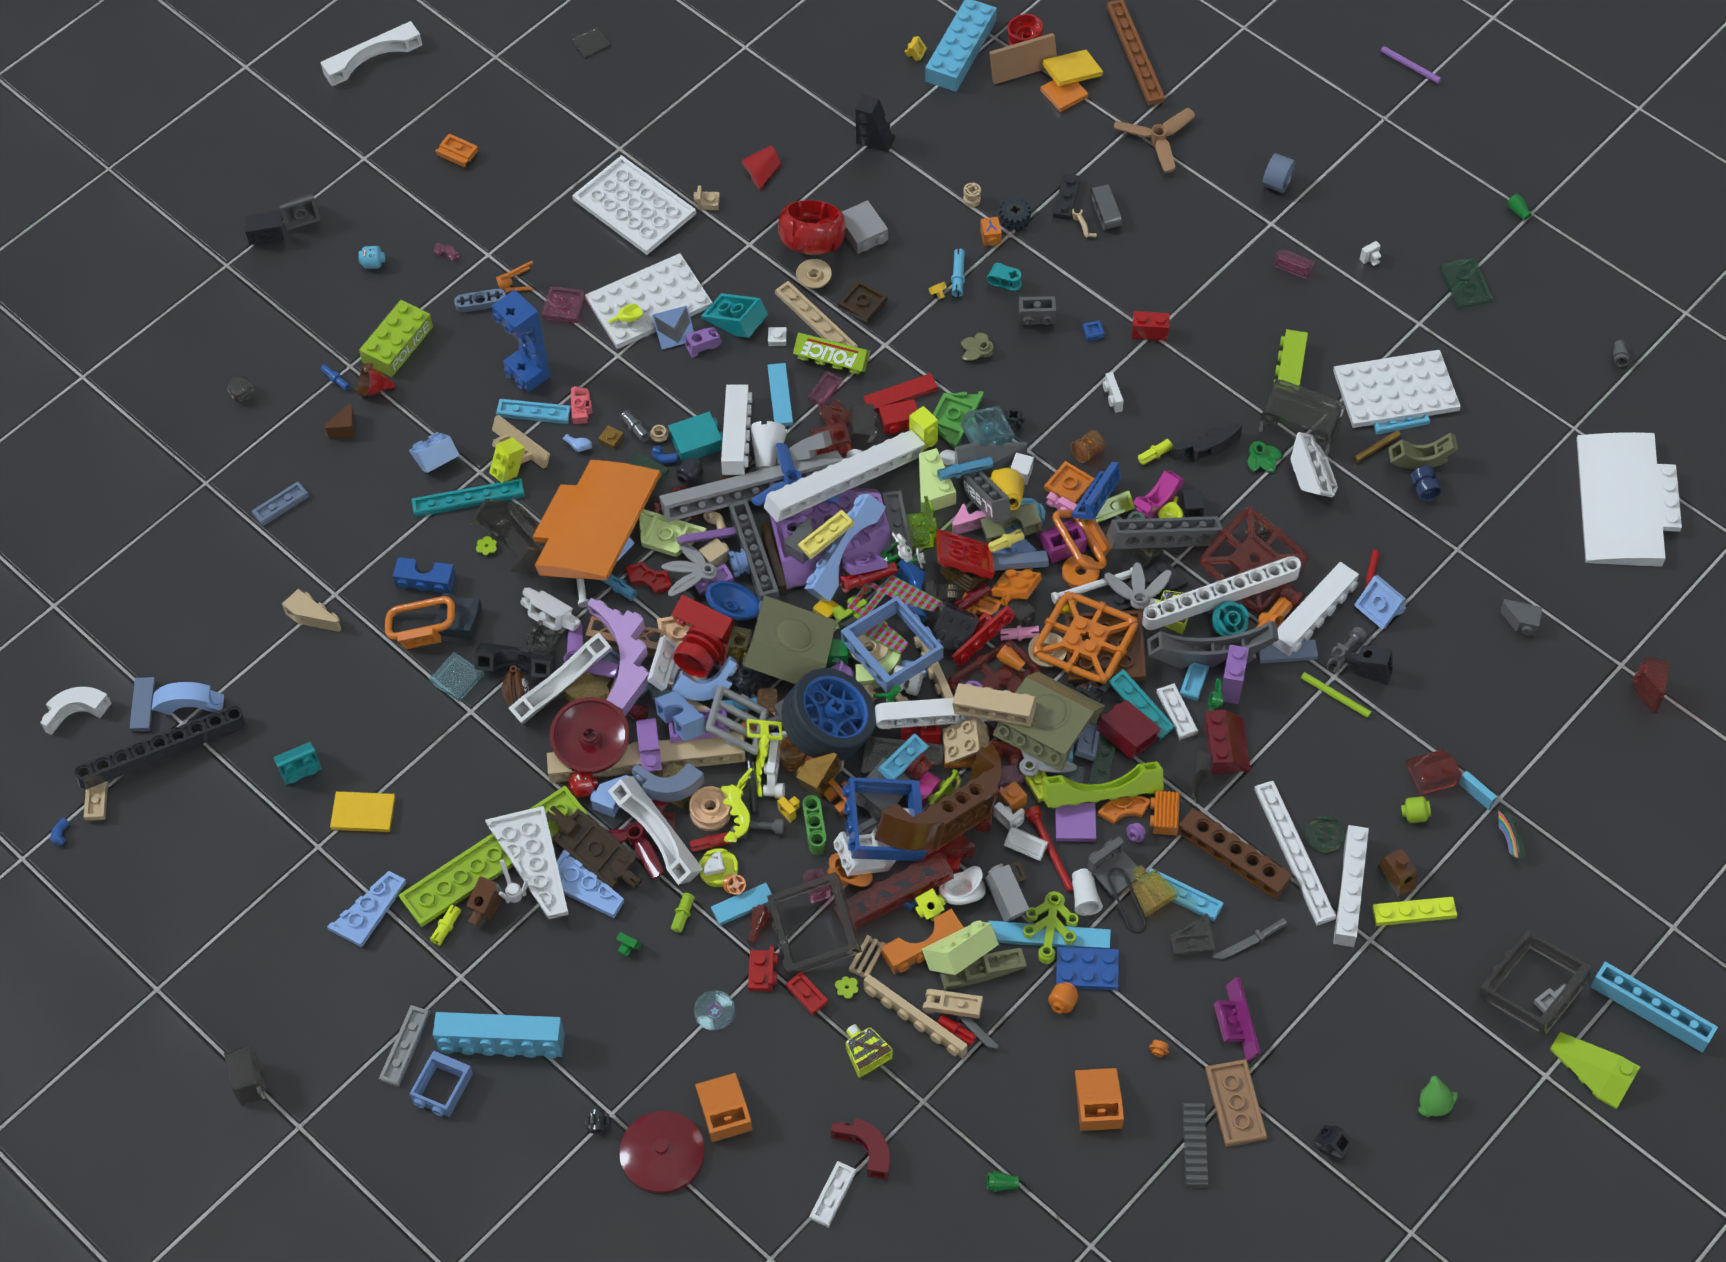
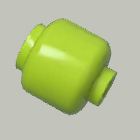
M1423 796L1407 798L1405 805H1401L1402 817H1407L1409 823L1426 822L1428 816H1431L1430 802L1426 801Z

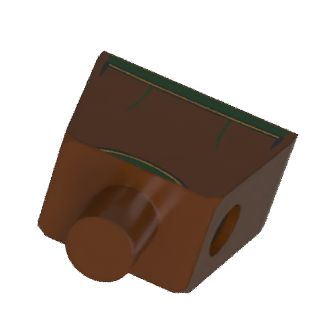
M1402 849L1383 858L1378 868L1398 898L1416 889L1417 870Z
M482 876L478 878L467 903V908L471 912L467 923L478 927L482 918L487 921L492 919L503 900L499 895V892H503L498 883Z

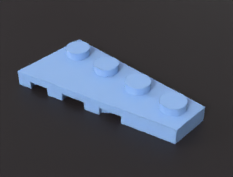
M564 849L557 860L564 894L615 918L624 903V898L606 883L601 882L594 873L588 871L577 859L575 860Z
M388 871L370 887V890L363 897L360 896L350 909L342 912L340 918L334 923L331 922L327 926L328 930L363 947L406 885V879Z

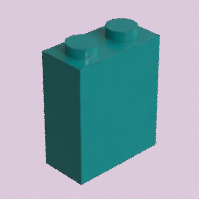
M710 411L668 425L669 436L681 462L687 458L698 459L722 451L723 432L718 431V422L715 417L712 418Z

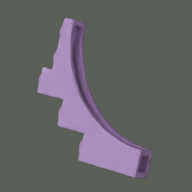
M591 598L587 603L589 613L601 620L610 630L617 642L620 653L618 677L614 688L606 700L616 705L626 716L650 683L647 681L649 676L648 670L640 666L648 655L646 644L637 639L645 629L644 620L636 612L632 613L627 610L623 615L616 609L608 608L601 600L596 601Z

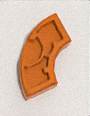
M1127 796L1110 800L1100 808L1097 816L1114 825L1120 819L1127 816L1142 818L1151 804V799L1142 796Z

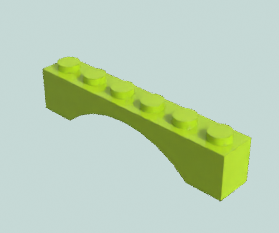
M1157 761L1142 763L1116 780L1090 785L1077 783L1062 775L1042 778L1043 800L1048 808H1059L1069 804L1079 805L1083 802L1096 803L1104 799L1116 800L1119 797L1125 796L1136 797L1138 794H1155L1156 791H1164L1163 768Z

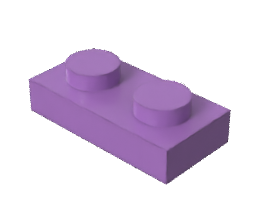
M725 563L716 567L717 575L713 580L704 581L701 579L694 585L700 597L705 595L707 587L713 582L734 581Z

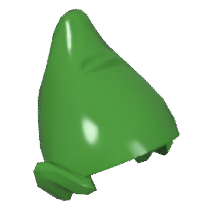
M1433 1076L1430 1079V1083L1421 1090L1418 1111L1426 1117L1446 1115L1451 1111L1458 1098L1457 1092H1451L1446 1084L1437 1076Z

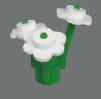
M892 532L896 541L880 552V557L885 559L887 564L894 562L897 567H900L899 563H896V559L899 557L904 559L905 562L915 563L919 561L920 567L923 569V564L926 563L924 553H920L917 548V558L912 559V551L905 544L906 539L904 535ZM895 546H897L899 550L898 554L893 555V553H889Z

